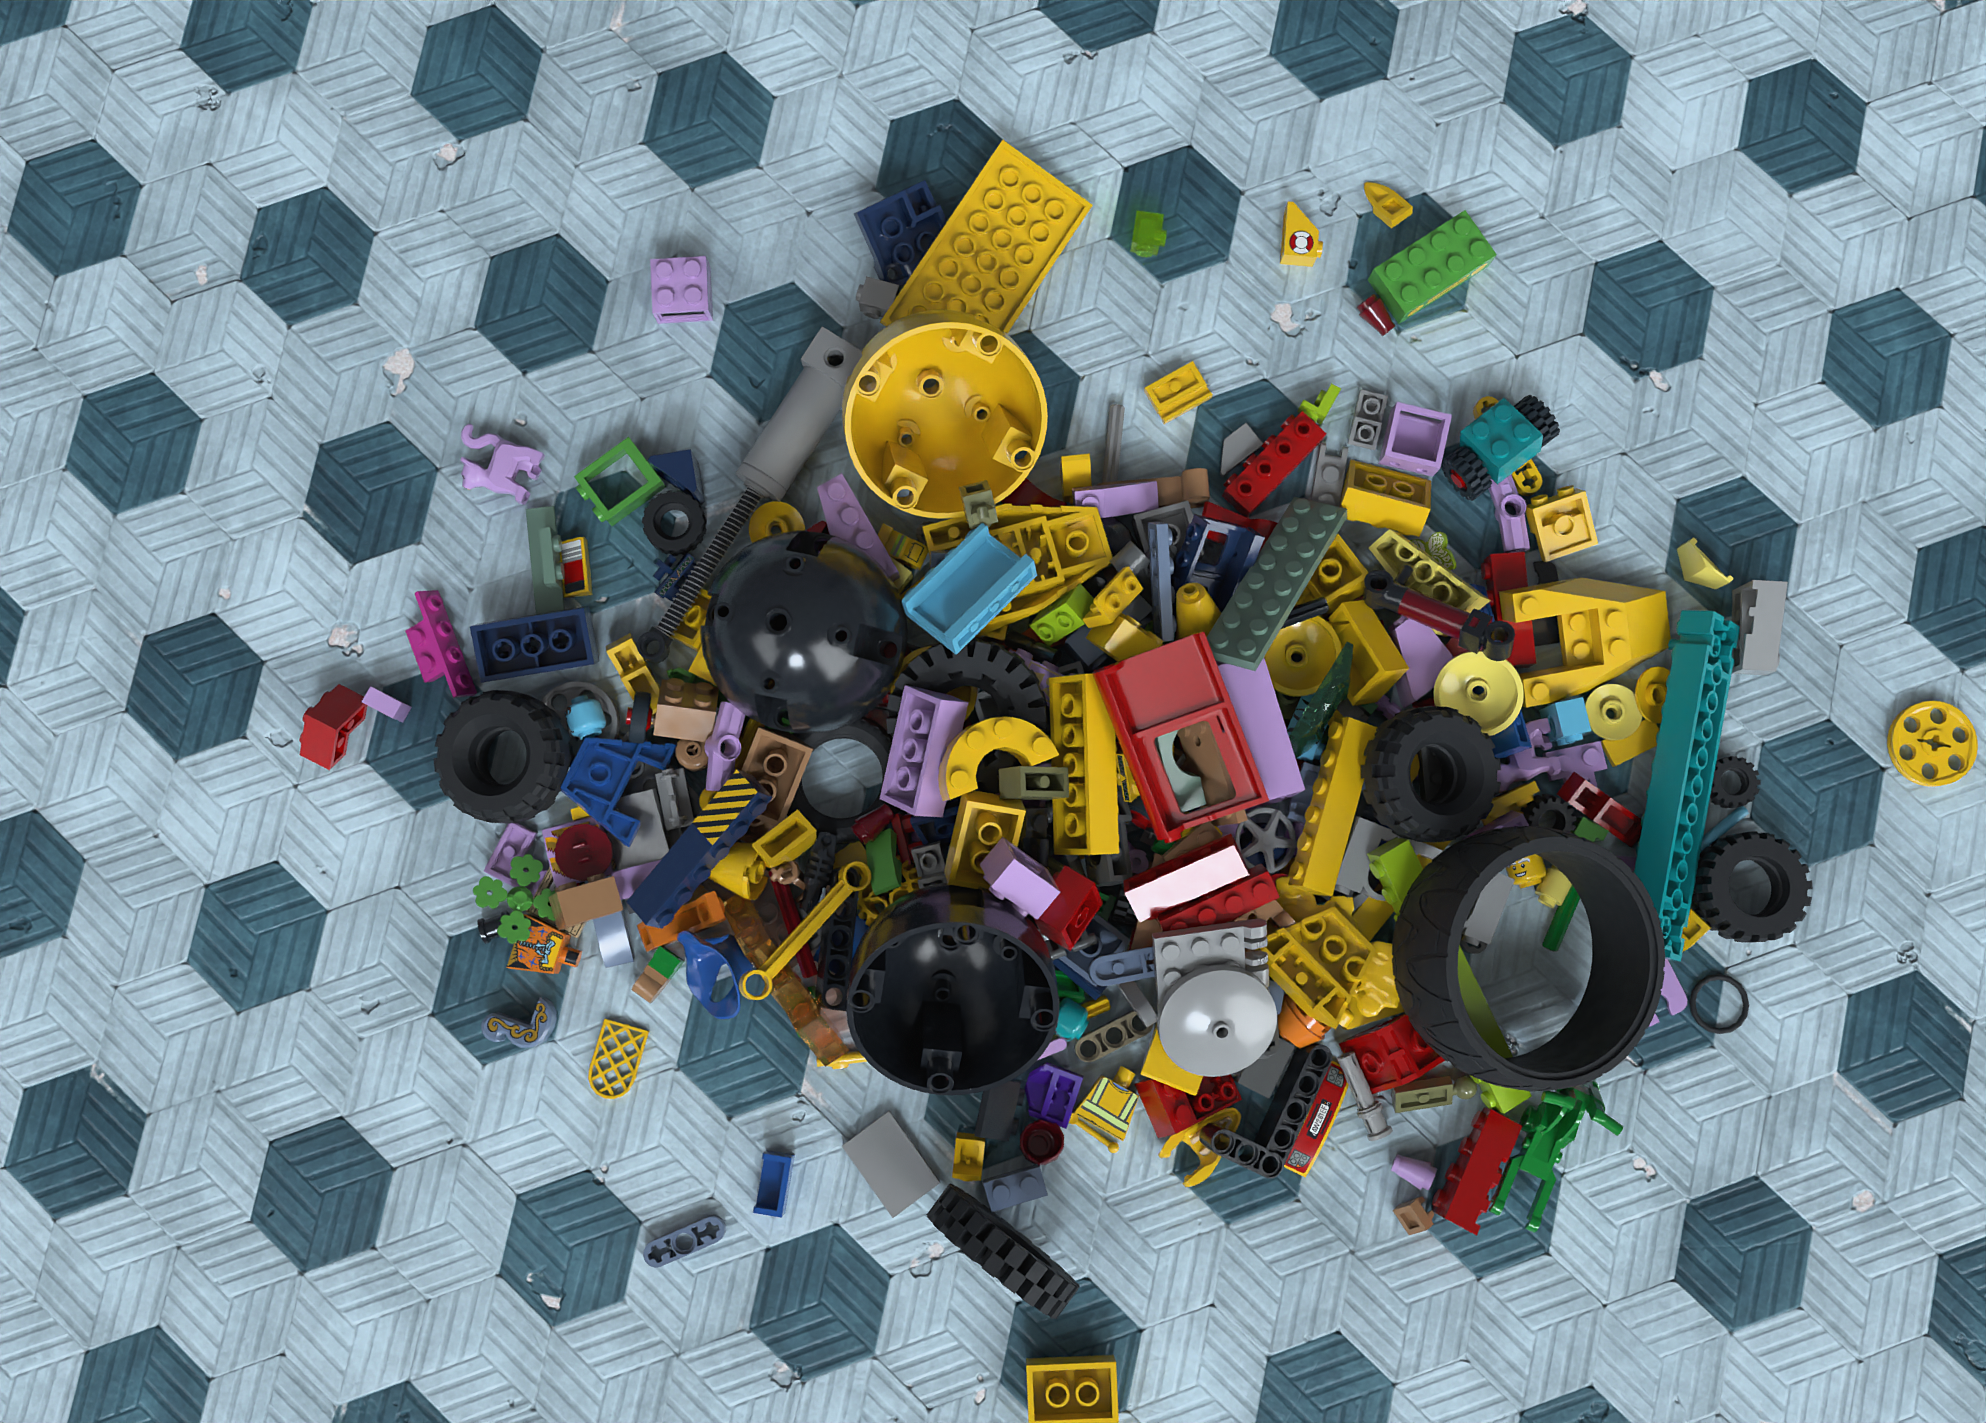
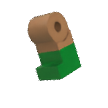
M659 946L653 954V958L645 967V971L637 979L631 990L651 1004L685 961L665 946Z

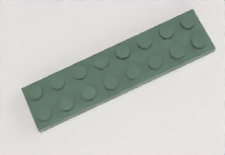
M1298 497L1293 498L1259 552L1254 566L1248 570L1207 636L1215 661L1252 671L1257 670L1347 518L1346 508Z

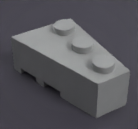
M1752 580L1732 590V622L1740 626L1737 647L1732 649V658L1734 659L1732 674L1768 675L1776 672L1780 662L1779 646L1788 582Z

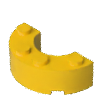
M995 717L975 723L957 734L946 748L947 750L940 763L938 774L939 791L942 801L951 800L978 789L976 781L978 764L984 755L992 750L997 749L1009 752L1018 759L1022 766H1034L1058 756L1059 753L1053 742L1042 730L1022 719Z

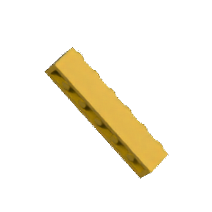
M1351 717L1334 718L1328 729L1329 738L1326 749L1320 758L1321 767L1318 778L1313 784L1312 800L1305 812L1306 821L1304 829L1297 841L1298 850L1296 858L1289 870L1290 879L1288 885L1316 895L1333 896L1364 783V778H1361V765H1365L1366 756L1363 754L1368 741L1374 739L1377 727Z

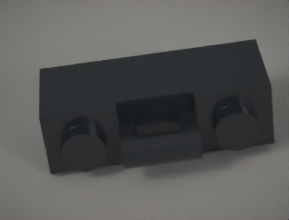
M1024 805L1026 813L1017 847L1048 869V808Z

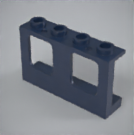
M1194 514L1191 523L1187 527L1182 548L1176 556L1174 572L1171 575V586L1175 590L1172 615L1176 618L1177 591L1187 583H1199L1206 587V591L1222 613L1248 570L1254 566L1265 537L1251 527ZM1209 530L1223 533L1227 536L1220 557L1215 564L1197 561Z

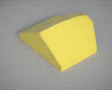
M1694 537L1677 548L1685 581L1718 589L1734 579L1731 575L1725 576L1695 545L1698 541Z

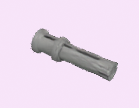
M1350 1051L1340 1055V1057H1337V1061L1357 1102V1115L1363 1119L1367 1128L1368 1140L1376 1141L1390 1135L1393 1132L1392 1127L1388 1126L1381 1112L1383 1109L1381 1103L1375 1101L1355 1052Z

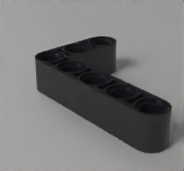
M842 867L832 870L829 885L826 887V894L837 884L838 874ZM850 867L846 872L849 877L848 884L853 887H859V874L854 868ZM853 891L843 902L846 906L843 916H838L834 911L822 925L815 1000L824 1009L846 1011L848 979L851 970L859 891ZM836 930H839L843 935V940L838 946L832 941V935ZM833 959H836L840 964V969L835 975H832L829 971V964ZM833 988L836 991L837 998L830 1005L826 1001V993L829 989Z
M1317 1042L1302 1048H1296L1254 1141L1216 1123H1208L1200 1130L1199 1140L1201 1144L1215 1154L1265 1178L1277 1177L1283 1170L1332 1061L1330 1049ZM1316 1050V1057L1311 1060L1312 1053ZM1304 1077V1083L1299 1087V1082ZM1292 1103V1109L1287 1114V1108ZM1280 1130V1135H1279V1137L1275 1140V1139H1274L1275 1134L1277 1133V1131ZM1220 1134V1140L1214 1145L1215 1137ZM1244 1145L1243 1153L1238 1156L1239 1149ZM1268 1157L1266 1165L1262 1167L1263 1160Z

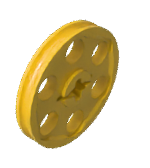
M1925 701L1905 708L1895 717L1888 731L1887 748L1893 765L1901 775L1918 785L1935 787L1956 782L1969 772L1977 756L1978 740L1972 723L1958 708L1945 702ZM1934 708L1942 712L1943 720L1940 724L1934 723L1930 718V713ZM1907 717L1914 719L1917 724L1916 730L1913 733L1908 732L1904 728V720ZM1956 727L1961 728L1965 733V739L1962 743L1956 742L1952 736V732ZM1933 739L1934 743L1942 747L1932 749V746L1927 744V742L1919 741ZM1902 745H1908L1912 750V757L1909 760H1904L1900 756L1899 750ZM1951 755H1955L1960 759L1961 766L1957 771L1949 767L1948 759ZM1926 763L1930 764L1934 769V776L1931 779L1925 778L1922 774V766Z

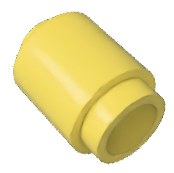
M1552 864L1551 868L1546 869L1547 873L1541 879L1542 883H1539L1535 894L1539 896L1538 901L1550 908H1554L1555 905L1561 906L1572 886L1566 876Z

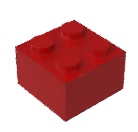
M1065 865L1061 872H1056L1052 877L1060 893L1038 920L1035 918L1034 920L1041 934L1071 951L1103 902L1095 882Z

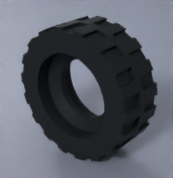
M681 491L660 493L656 495L655 499H651L648 507L644 509V517H642L643 531L650 543L662 553H668L672 556L688 554L689 551L695 550L699 543L701 544L703 536L706 534L707 519L704 515L705 513L699 503L689 494L686 495ZM671 510L682 511L688 518L687 530L677 537L668 536L661 528L662 517Z

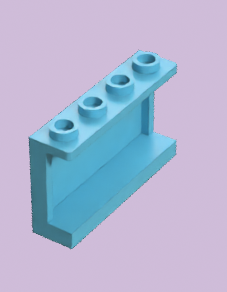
M981 523L976 529L969 531L965 540L956 548L951 549L939 565L931 568L916 587H912L906 592L902 599L905 614L957 655L1037 576L1035 562L1027 554L1020 558L989 534L988 526Z

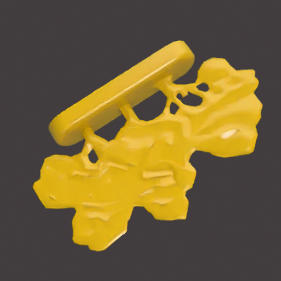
M1289 875L1288 877H1281L1276 880V889L1280 896L1277 902L1296 923L1335 907L1359 931L1357 920L1352 917V912L1354 911L1353 897L1332 896L1324 905H1317L1313 893L1288 885ZM1250 914L1248 920L1255 919V914ZM1271 918L1266 921L1267 935L1279 930ZM1371 942L1376 951L1360 980L1361 985L1356 988L1352 996L1357 1000V1008L1360 1013L1366 1017L1377 1016L1384 1007H1398L1400 999L1395 986V976L1393 975L1391 943ZM1364 990V996L1356 995L1358 991ZM1346 1008L1339 1023L1345 1028H1348L1354 1020V1014L1348 1008Z

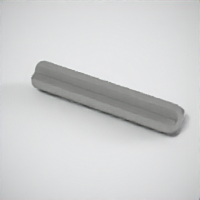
M1112 404L1109 409L1102 483L1118 480L1125 412L1123 405Z

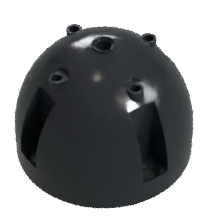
M806 530L787 531L764 537L734 555L720 570L707 593L712 597L707 609L705 626H700V639L707 668L715 684L727 700L740 712L763 725L781 731L801 734L823 733L840 729L854 723L872 711L888 694L899 675L906 654L908 631L906 614L899 591L885 569L874 558L844 539ZM824 541H828L819 553V545ZM796 561L801 563L798 569H794V563ZM785 615L787 625L783 630L777 631L775 620L779 616ZM846 632L847 638L841 642L840 634ZM889 643H894L897 647V653L892 658H886L884 655V648ZM771 679H773L775 681V686L772 689H769L768 683ZM786 711L788 712L789 726H785L782 722V716Z
M947 883L934 884L916 889L900 897L886 907L871 923L862 936L853 957L848 979L846 1012L848 1027L856 1047L867 1062L879 1073L899 1085L912 1090L936 1095H966L990 1090L1015 1079L1029 1069L1045 1052L1053 1038L1059 1017V995L1053 960L1039 930L1027 916H1023L1012 906L1013 903L1006 898L1001 900L990 890L983 887L974 889L949 885Z

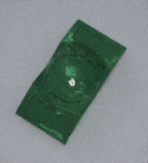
M1346 642L1289 735L1295 759L1306 753L1322 739L1323 728L1330 721L1339 703L1347 698L1353 661V644Z

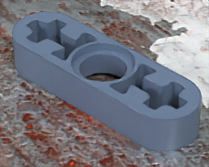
M711 1215L654 1239L644 1249V1260L649 1266L658 1268L715 1244L725 1235V1222L719 1216ZM707 1222H711L713 1226L718 1224L717 1237L707 1234L700 1238L704 1243L699 1244V1236L693 1228L698 1227L699 1233L708 1227ZM687 1233L692 1237L693 1245L690 1249L684 1250L677 1245L679 1234ZM670 1238L671 1248L677 1255L672 1256V1250L661 1256V1261L657 1257L652 1258L650 1253L654 1251L653 1246L656 1245L658 1249L667 1247L669 1243L666 1239Z

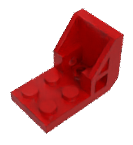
M1405 1013L1377 1024L1339 1043L1343 1054L1350 1051L1355 1052L1372 1094L1409 1083L1445 1061L1421 1038Z

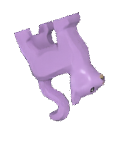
M465 425L461 431V439L464 445L469 448L480 449L488 444H492L495 449L488 469H485L475 461L461 457L460 461L464 464L461 473L463 478L462 486L468 490L476 487H485L495 493L511 494L515 496L517 503L526 505L531 494L523 486L516 483L515 478L519 470L527 472L529 478L537 480L542 471L538 466L544 460L545 455L528 446L516 445L504 440L498 434L486 433L478 438H474L472 436L473 425Z
M1548 718L1525 723L1532 748L1507 756L1508 765L1500 764L1501 770H1497V781L1501 782L1499 793L1506 792L1513 782L1528 781L1543 772H1547L1551 776L1560 774L1561 766L1558 757H1536L1534 751L1535 747H1541L1543 750H1548L1552 747L1549 738L1542 735L1551 732Z

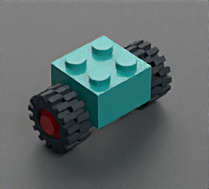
M1528 395L1514 406L1503 398L1460 431L1459 448L1442 460L1441 469L1445 471L1443 473L1444 476L1449 479L1450 485L1453 484L1454 490L1456 492L1459 491L1463 498L1465 497L1466 500L1471 501L1475 500L1491 487L1492 481L1490 479L1498 485L1537 455L1543 446L1559 435V424L1554 421L1556 417L1554 414H1550L1548 406L1545 408L1544 402L1538 401V398Z

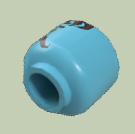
M587 695L572 699V704L564 711L571 734L580 737V740H584L585 737L594 738L601 735L602 729L606 726V719L600 702L596 699H588Z

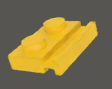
M1193 361L1144 388L1145 394L1157 414L1161 417L1163 424L1208 401L1213 396Z

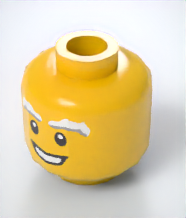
M1536 854L1522 858L1506 867L1508 877L1515 879L1513 885H1519L1520 889L1542 883L1541 878L1547 873L1543 858Z

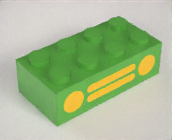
M1464 210L1374 268L1368 278V282L1378 296L1381 297L1397 323L1400 324L1487 268L1497 254L1466 210Z

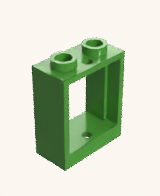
M629 437L574 476L579 483L575 487L585 501L589 498L595 504L592 511L601 522L607 520L611 526H614L666 488L660 477ZM628 454L648 482L608 511L587 482Z

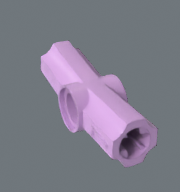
M1509 475L1498 485L1490 479L1492 485L1488 490L1496 508L1495 517L1499 522L1504 553L1529 550L1530 545L1524 514L1526 503L1519 496L1512 475ZM1505 505L1513 506L1516 515L1508 514L1505 510Z
M721 702L713 734L708 737L704 746L705 753L708 756L706 790L719 791L731 777L735 769V759L741 752L739 737L745 714L728 702ZM722 742H724L725 744V751L723 754L720 749Z

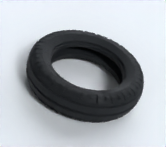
M864 716L854 723L837 730L815 734H793L813 747V751L820 745L834 739H852L863 743L875 753L880 762L883 786L891 750L890 743L893 740L891 734H888L887 730L874 720ZM801 778L787 816H790L798 809L816 829V839L820 831L837 835V844H849L860 841L851 829V826L855 824V819L877 809L884 803L891 809L894 815L899 812L900 808L880 799L881 786L876 800L864 812L849 818L829 817L817 811L809 803L803 790Z

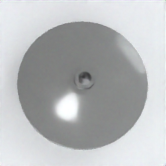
M1231 965L1206 966L1183 976L1164 996L1157 1016L1158 1035L1168 1057L1185 1071L1208 1077L1236 1073L1254 1063L1270 1045L1277 1025L1276 1006L1265 984L1253 973Z

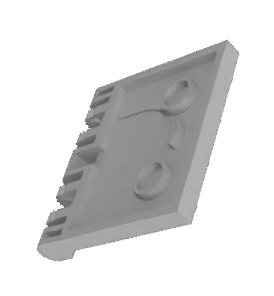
M1251 919L1152 933L1157 1011H1159L1160 1004L1168 990L1179 979L1194 970L1211 965H1231L1243 968L1256 975L1268 989L1270 985L1269 966L1266 964L1268 953L1261 950L1245 952V948L1253 950L1264 948L1267 945V922L1263 919Z

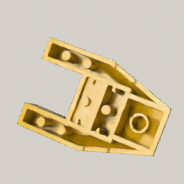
M1012 504L995 506L998 522L992 523L988 527L989 534L1020 558L1025 554L1031 557L1035 562L1037 576L975 637L1038 613L1074 589L1078 584L1083 583L1111 564L1109 561L1113 557L1097 507H1042V505L1031 504L1030 506H1012ZM965 516L922 526L929 556L931 551L951 550L965 540L968 532L972 530L969 528Z
M1578 577L1499 592L1502 620L1518 623L1557 615L1563 666L1519 674L1524 690L1522 706L1526 708L1557 702L1596 689L1669 648L1668 643L1671 640L1666 591Z

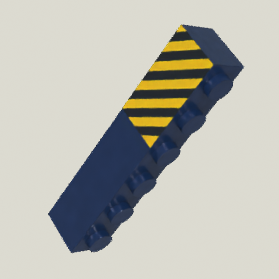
M736 769L626 901L645 925L663 929L664 926L673 920L675 913L683 904L691 899L693 892L701 882L710 876L712 869L717 863L728 855L730 848L747 832L749 825L754 819L765 811L767 804L773 798L753 775Z

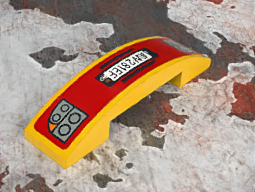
M1331 1061L1330 1067L1284 1165L1285 1168L1304 1177L1307 1176L1324 1145L1349 1086L1340 1064Z

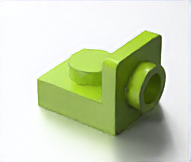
M1331 383L1327 392L1323 389L1321 390L1314 405L1303 400L1297 412L1301 413L1303 411L1315 423L1317 422L1322 425L1341 388Z

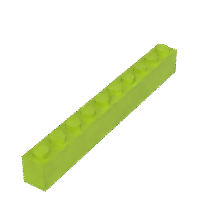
M1399 837L1393 838L1367 854L1371 862L1369 864L1370 870L1380 880L1384 888L1382 889L1383 897L1392 905L1396 913L1394 915L1395 921H1397V917L1400 915L1399 910L1405 896H1407L1408 890L1423 870L1409 839ZM1459 945L1458 979L1461 996L1469 1018L1479 1035L1498 1055L1503 1058L1513 1057ZM1471 1076L1482 1091L1480 1096L1483 1103L1489 1109H1494L1504 1114L1532 1097L1530 1091L1496 1086Z

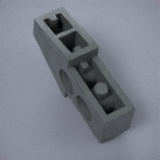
M1117 785L1119 854L1084 855L1087 878L1095 882L1096 887L1121 884L1124 880L1133 877L1125 822L1132 820V815L1128 802H1125L1123 799L1121 785Z

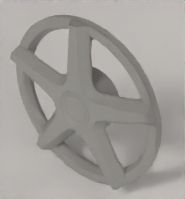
M1258 808L1246 814L1248 820L1239 823L1237 827L1235 842L1248 868H1252L1254 865L1246 857L1257 852H1263L1267 866L1266 869L1269 873H1274L1286 866L1294 854L1297 841L1293 825L1279 810ZM1259 813L1272 814L1265 828L1259 827L1250 818ZM1279 819L1286 825L1290 839L1279 837L1275 834ZM1245 825L1253 834L1252 843L1241 850L1240 833ZM1289 848L1285 858L1275 865L1274 849Z

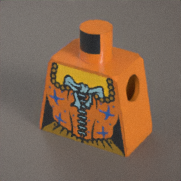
M524 914V918L531 921V926L528 928L530 936L526 941L517 940L514 943L506 968L559 974L562 964L572 967L578 966L582 951L568 947L571 938L570 934L562 930L558 931L556 927L535 916Z

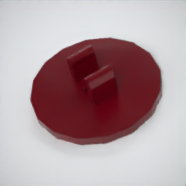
M577 824L566 829L558 838L554 850L555 861L560 871L567 877L577 881H588L587 878L604 873L610 866L613 856L612 843L607 834L599 827L590 824Z

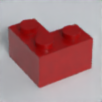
M338 684L330 692H325L320 701L314 707H309L303 715L304 728L299 738V742H301L299 755L328 770L335 766L346 755L349 734L365 720L368 705L362 702L364 696L341 684Z

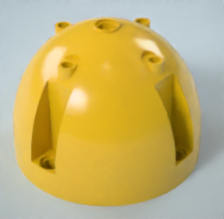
M955 310L922 311L898 319L883 328L862 349V357L852 374L848 376L843 392L842 422L849 454L861 478L870 489L887 503L902 511L922 517L939 519L965 516L959 487L987 480L991 488L994 504L1003 500L1024 481L1034 467L1041 453L1047 430L1048 415L1044 389L1039 376L1023 350L1003 330L976 319L972 314ZM933 378L937 380L936 384L931 388L923 386L927 379ZM984 409L982 413H977L979 410ZM909 434L908 437L902 438L903 435ZM1022 450L1027 451V454L1024 458H1014L1017 452ZM902 489L909 490L908 496H897L898 492Z

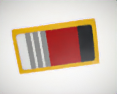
M577 537L563 541L560 562L563 563L565 579H562L564 598L593 595L587 539L585 537Z

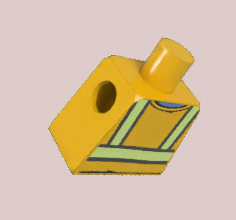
M1123 1066L1119 1067L1113 1080L1101 1074L1075 1107L1073 1113L1124 1141L1139 1097L1128 1089L1136 1074Z

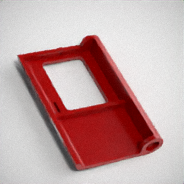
M1204 631L1121 660L1092 673L1157 840L1164 839L1165 843L1176 841L1182 837L1181 832L1185 829L1269 801ZM1201 721H1207L1210 724L1235 788L1236 796L1190 813H1184L1180 809L1155 745V738Z

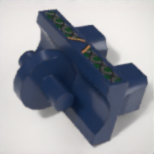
M685 553L673 569L670 567L677 559L671 554L664 562L658 558L653 561L659 567L653 575L655 579L660 581L665 573L668 574L654 591L656 595L664 599L665 597L672 602L674 601L673 598L677 597L676 593H679V589H682L676 582L682 575L688 579V575L692 574L691 570L694 571V566H697L693 562L695 558L690 554Z

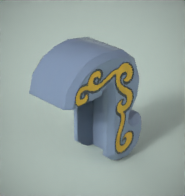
M540 997L531 1023L500 1012L491 1013L482 1021V1033L488 1040L493 1042L505 1041L506 1035L512 1044L520 1048L537 1047L547 1041L554 1030L557 1012L552 1001L546 997Z

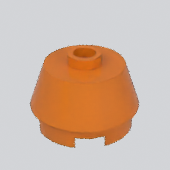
M1287 994L1283 996L1281 1013L1278 1014V1029L1281 1037L1299 1048L1323 1040L1325 1038L1324 1034L1331 1027L1308 1016Z

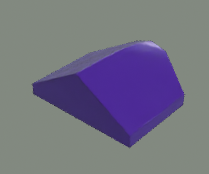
M1048 1062L1032 1070L1025 1085L1029 1115L1047 1122L1057 1123L1060 1127L1067 1129L1084 1075Z

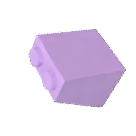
M1402 616L1388 627V630L1391 632L1388 635L1409 667L1395 683L1400 703L1405 708L1434 687L1439 672L1454 657L1430 627Z

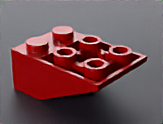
M1231 1074L1217 1077L1203 1076L1196 1096L1148 1077L1134 1084L1158 1138L1175 1135L1242 1100Z

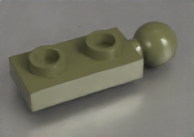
M1450 1076L1409 1082L1392 1088V1106L1395 1113L1451 1105L1454 1095L1465 1100L1474 1097L1477 1092V1084L1469 1076L1459 1077L1454 1084Z

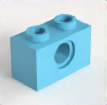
M1583 697L1557 702L1539 710L1541 719L1548 718L1551 732L1546 733L1545 736L1549 738L1550 742L1557 741L1558 746L1582 740V734L1591 731Z

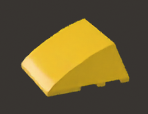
M1335 907L1307 917L1299 923L1287 928L1283 927L1275 933L1267 935V945L1264 948L1254 950L1268 953L1266 964L1269 966V976L1308 1016L1336 1029L1376 948Z

